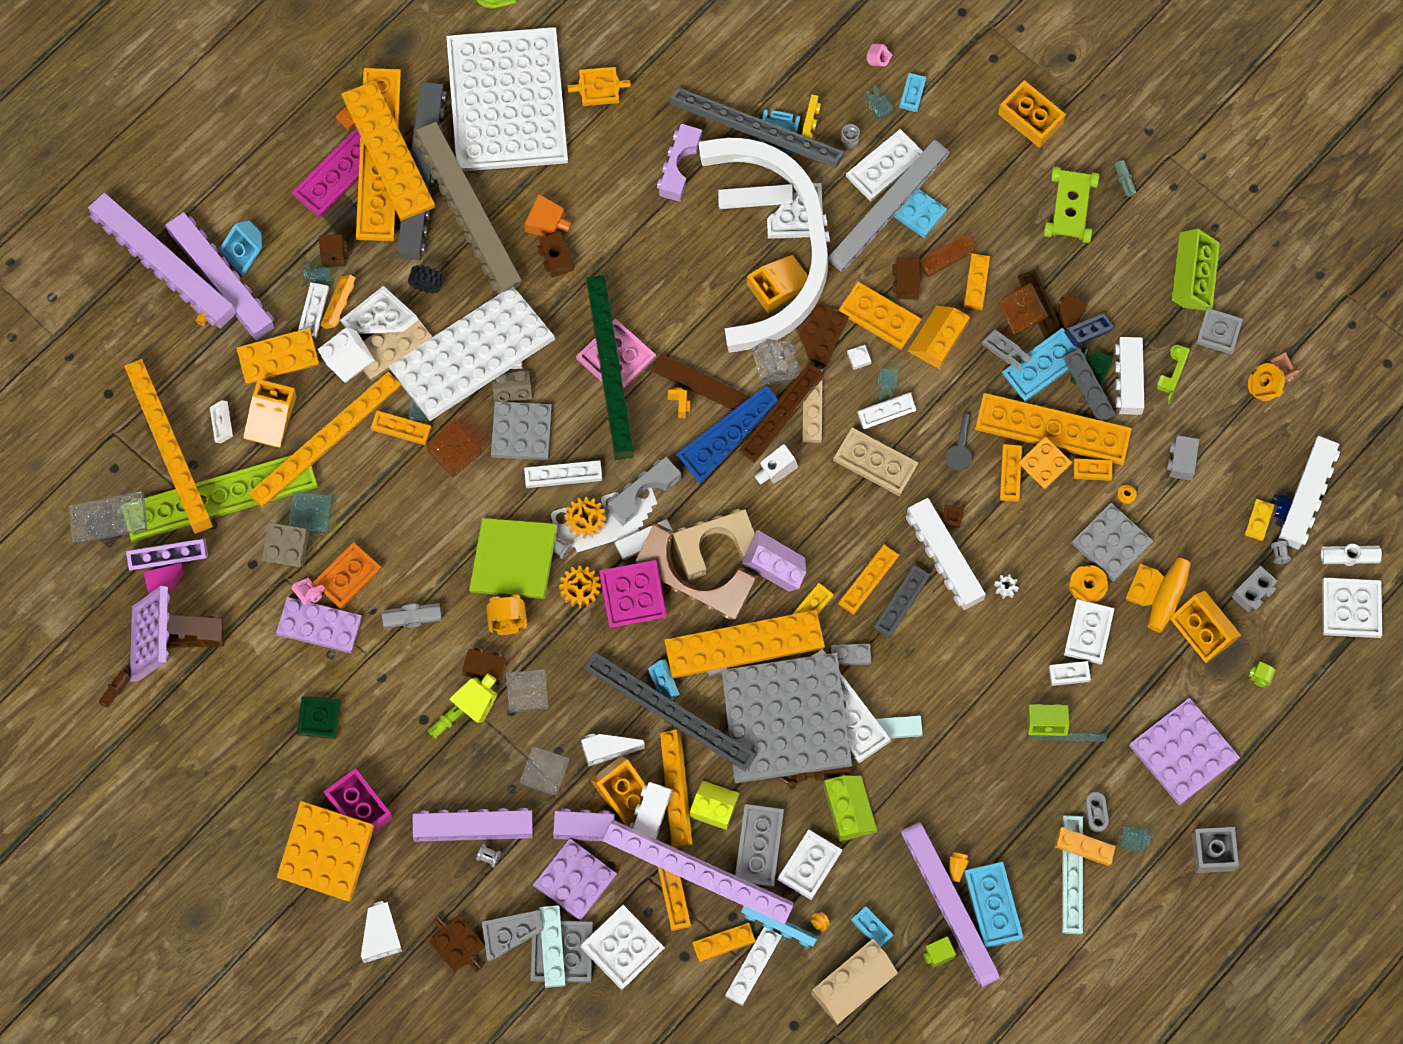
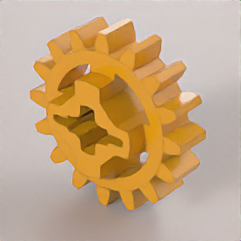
M585 497L584 501L578 498V503L572 501V508L567 507L566 512L568 514H565V520H568L565 522L566 527H570L569 532L573 533L575 531L576 537L582 534L583 539H586L588 534L593 538L594 532L600 534L599 528H604L605 524L603 522L606 521V516H604L605 509H601V503L595 504L594 498L590 502L588 497ZM583 513L588 518V523L585 520V518H583Z
M579 565L578 570L571 567V573L564 572L566 578H560V582L563 584L559 585V589L563 590L560 594L561 597H565L566 603L571 601L572 607L577 603L579 608H582L583 603L588 607L590 600L594 603L596 602L595 596H600L598 590L601 589V584L598 583L600 578L594 577L595 571L589 572V567L582 570L581 565ZM579 584H582V589H578Z

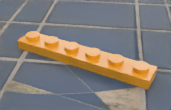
M675 729L660 733L665 787L673 789L667 805L671 846L678 849L693 844L681 731Z

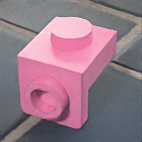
M307 578L294 583L291 589L303 604L306 605L319 601L325 587L323 585L316 587Z

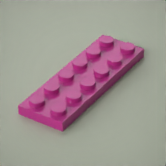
M357 129L292 192V195L319 218L359 179L361 137Z

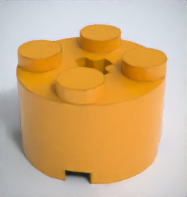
M511 595L505 598L492 597L489 599L490 603L486 606L490 632L493 633L494 630L497 631L498 635H510L518 633L521 627L523 629L527 627L525 603L520 599V595Z

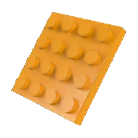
M300 801L277 878L351 902L375 825Z

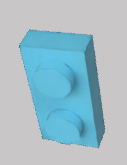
M912 73L908 74L899 108L913 112L918 111L926 77Z
M660 660L648 668L657 692L670 700L680 695L666 660Z
M866 906L851 920L870 941L874 939L880 947L893 937L888 928Z

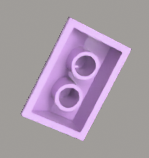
M759 530L755 532L742 565L788 592L799 589L806 574L805 557Z

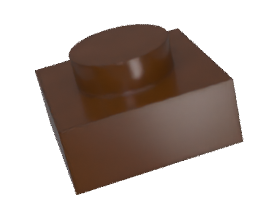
M945 504L942 516L943 524L960 528L964 508Z

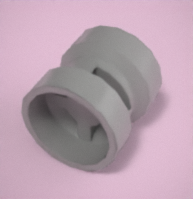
M848 124L843 127L841 143L844 147L854 148L858 145L860 137L859 128L854 124Z

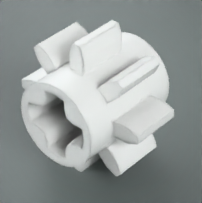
M1010 574L1008 577L1000 575V582L995 581L994 585L999 587L996 590V594L1000 593L1002 599L1005 596L1013 598V591L1018 592L1019 587L1015 586L1017 579L1013 580Z

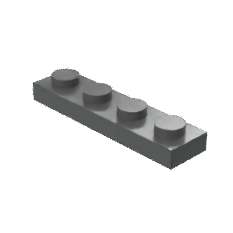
M1080 348L1063 356L1062 358L1095 419L1105 421L1114 416L1115 412Z
M914 565L873 629L890 639L930 578V574Z

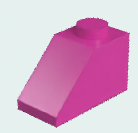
M182 563L143 572L148 594L159 586H166L170 595L185 573Z

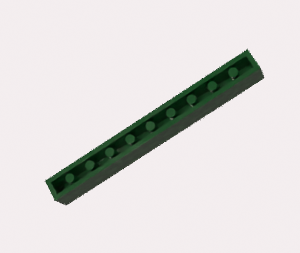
M605 275L586 277L614 460L633 458V444Z

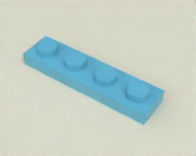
M746 906L741 911V913L745 914V918L754 922L758 920L763 923L764 927L770 930L775 928L781 931L780 934L790 939L794 937L803 946L810 947L811 945L814 947L819 936L787 921L783 924Z

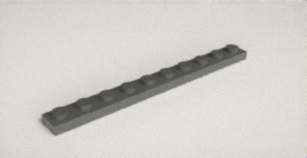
M679 87L670 97L669 104L836 168L844 157V151Z
M596 652L584 667L590 674L744 772L747 771L755 759V753Z

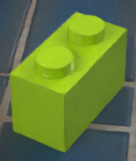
M1029 705L1027 713L1028 735L1067 736L1069 730L1068 705Z

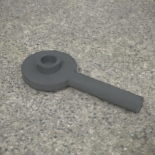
M963 414L957 445L949 448L946 452V464L954 471H964L972 462L971 452L965 447L970 421L969 414Z

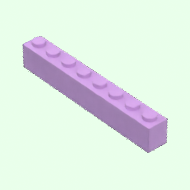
M183 212L166 224L168 233L209 284L234 306L235 316L257 341L274 329L272 322L274 318L268 311L265 312L262 309L263 305L257 297L255 299L252 297V291L247 284L243 285L239 281L241 278L235 270H230V265L225 257L221 258L217 254L219 251L213 243H208L206 240L208 238L202 229L199 231L195 227L197 224L191 216L187 217Z

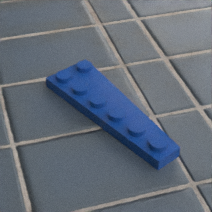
M767 386L763 387L676 454L698 483L701 484L775 406L778 399Z

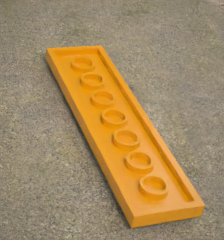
M376 81L342 93L341 97L400 221L435 208L430 193Z
M984 393L975 430L1036 445L1046 436L1061 451L1099 460H1112V463L1123 465L1132 428Z
M817 610L664 640L672 678L825 648Z

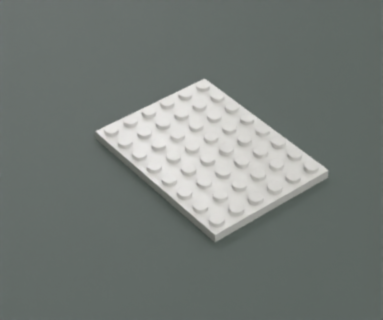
M556 27L447 36L456 160L462 171L568 163Z

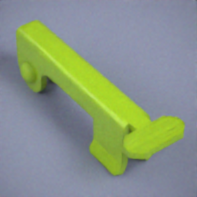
M1174 345L1171 348V357L1178 361L1172 378L1161 375L1157 383L1158 390L1170 393L1168 398L1169 404L1172 401L1174 391L1190 353L1189 348Z

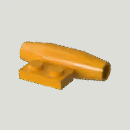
M1176 558L1165 577L1158 570L1140 564L1127 593L1126 600L1141 606L1152 605L1148 628L1155 632L1161 633L1178 606L1186 587L1191 563L1186 559Z

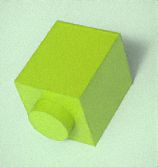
M948 937L927 945L924 949L925 953H923L926 963L931 964L932 968L946 963L956 956Z

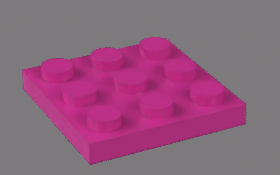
M657 560L599 571L610 628L667 617Z

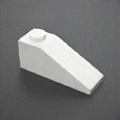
M589 734L581 740L588 766L645 749L644 741L639 739Z

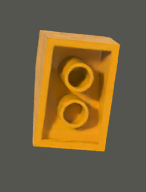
M620 756L592 777L590 781L622 823L630 827L631 823L636 821L637 815H634L638 803L642 804L644 797L641 796V792L645 784L629 760Z

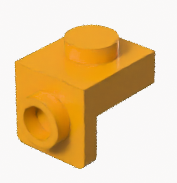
M681 388L668 390V400H679L678 418H686V412H690L687 390Z

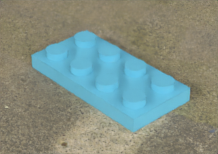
M1063 328L1028 352L1027 355L1031 358L1028 363L1021 358L1017 360L1023 367L1020 371L1012 365L1002 371V375L1024 403L1069 371L1062 357L1078 349V347H1075L1064 334L1065 330Z
M1003 862L965 870L967 886L985 948L1023 940L1024 937Z

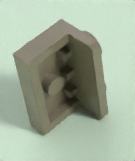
M529 371L503 373L492 380L494 402H514L532 399Z

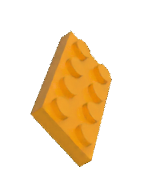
M310 328L237 347L246 385L256 383L258 379L267 380L320 365Z

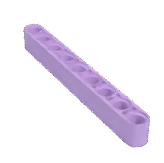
M918 822L901 830L902 836L979 986L982 988L999 980L998 971L922 824Z

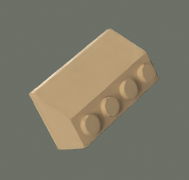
M872 939L812 990L811 995L838 1025L896 976L898 972L887 954Z

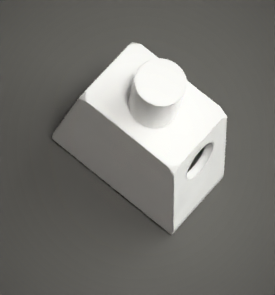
M783 444L760 463L763 470L754 475L760 485L768 479L774 484L799 467L794 456Z

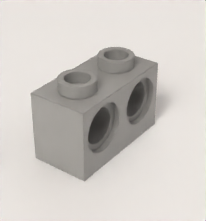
M1259 566L1234 592L1232 598L1248 613L1253 608L1257 610L1263 604L1262 599L1266 595L1270 597L1275 592L1276 588L1274 586L1277 580L1263 567ZM1258 581L1265 582L1267 587H1261ZM1245 594H1251L1254 600H1248Z

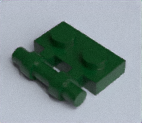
M1082 348L1081 351L1102 388L1113 357L1095 351L1094 356L1091 357L1088 356L1089 349ZM1071 377L1070 382L1076 384L1073 377Z

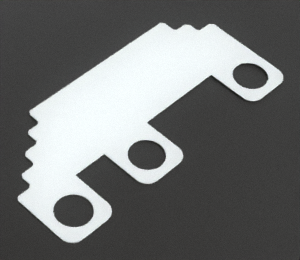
M652 488L648 489L649 496L647 498L641 499L637 497V515L624 526L608 511L606 500L615 494L619 495V493L614 492L604 495L601 498V502L605 509L604 516H606V521L603 522L605 527L599 528L600 534L594 532L593 538L589 534L586 536V539H583L582 534L576 537V532L570 533V527H566V523L560 524L556 521L558 513L564 512L568 514L566 508L553 511L551 518L553 524L558 526V539L565 544H570L576 548L577 552L639 532L638 528L643 526L642 521L648 518L647 513L652 512L651 507L653 505H657Z

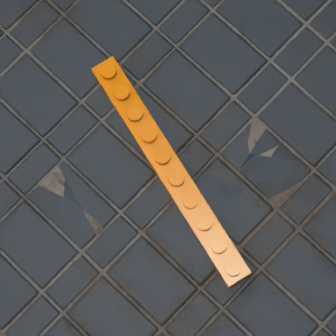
M387 372L251 490L249 496L261 508L265 507L400 389L401 383Z

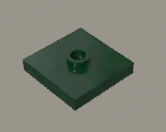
M302 696L297 736L336 739L341 700Z

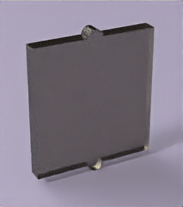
M343 194L322 217L339 234L357 221V209Z

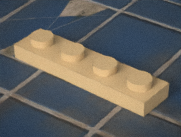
M822 380L803 402L802 442L821 443Z

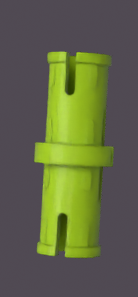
M454 705L445 715H441L440 719L427 731L431 736L433 735L434 739H437L442 732L452 727V723L464 714V711Z

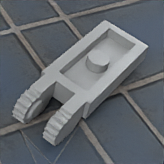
M997 330L992 331L982 341L984 347L1006 363L1011 364L1018 371L1023 367L1020 362L1015 360L1017 356L1026 363L1031 360L1018 345Z

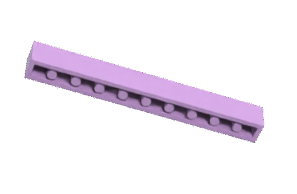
M103 193L88 207L91 213L90 218L96 224L101 223L103 225L102 228L107 234H113L121 246H127L130 254L135 258L138 256L141 259V263L147 269L152 268L156 277L160 280L164 279L167 282V286L173 292L178 291L180 293L179 296L184 302H190L198 314L203 313L209 324L212 326L216 325L221 329L236 315L234 306L107 194Z
M612 820L603 839V842L783 924L786 923L793 908L794 902L615 820Z

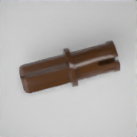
M120 671L114 681L108 684V689L100 698L99 703L103 707L108 708L116 696L121 694L120 691L130 679V676Z

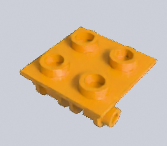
M1045 436L1018 463L1046 489L1072 462Z

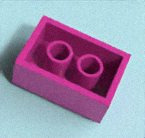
M356 768L324 791L326 799L337 813L374 824L372 835L393 820L389 810Z

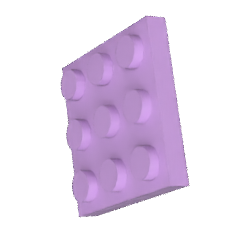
M569 839L533 886L577 920L582 921L615 879L617 873L572 839Z

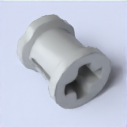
M556 536L553 552L563 560L570 552L572 546L560 541L558 536Z
M1277 541L1271 544L1275 555L1274 564H1285L1291 561V557L1288 555L1287 541Z
M482 844L476 860H482L495 868L502 852H496Z

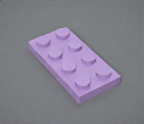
M287 597L276 634L352 654L362 615L314 603L304 605L301 600Z

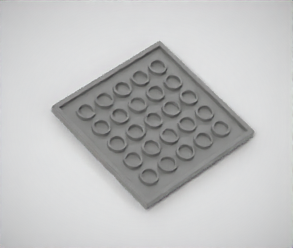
M837 653L732 668L722 672L729 737L756 754L755 759L746 772L733 765L735 783L852 766Z

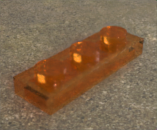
M964 235L919 259V265L928 278L973 254L976 249L968 236Z

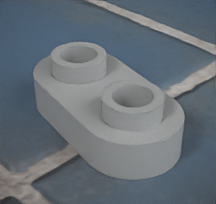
M1093 792L1088 795L1085 801L1088 825L1092 831L1102 832L1109 823L1106 799L1101 793ZM1092 801H1097L1099 805L1093 806ZM1099 820L1101 825L1097 826L1094 821Z

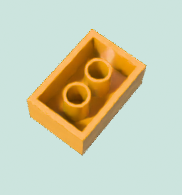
M1025 80L1000 104L998 115L1039 148L1064 124L1066 117L1063 111Z

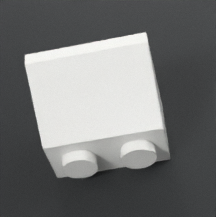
M347 327L318 349L327 366L345 383L375 361L357 330Z

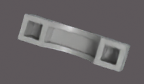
M667 457L663 460H657L652 465V469L648 472H642L638 476L637 481L633 484H627L623 492L619 495L615 494L609 499L608 511L622 526L637 515L636 500L643 491L649 488H659L668 491L681 480L680 471Z

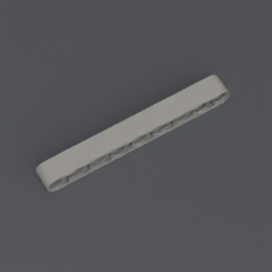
M934 140L832 252L828 262L840 272H844L942 164L950 151L937 140Z

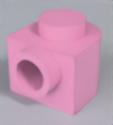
M881 43L872 44L867 53V61L871 66H886L892 57L887 47Z

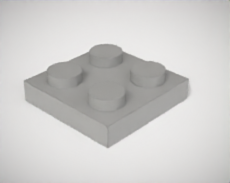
M1207 308L1196 344L1232 355L1243 319Z

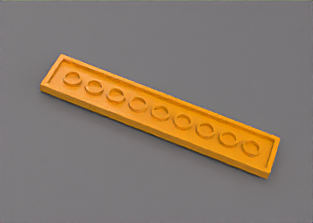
M364 68L363 85L376 81L396 125L399 127L401 69ZM360 138L356 240L394 241L395 209Z

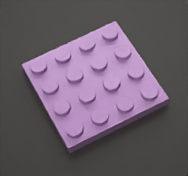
M159 586L132 606L130 681L141 680L168 660L166 643L169 639V632L167 631L169 613L167 612V605L170 601V595L166 586Z
M1190 698L1129 744L1130 748L1179 806L1240 759Z

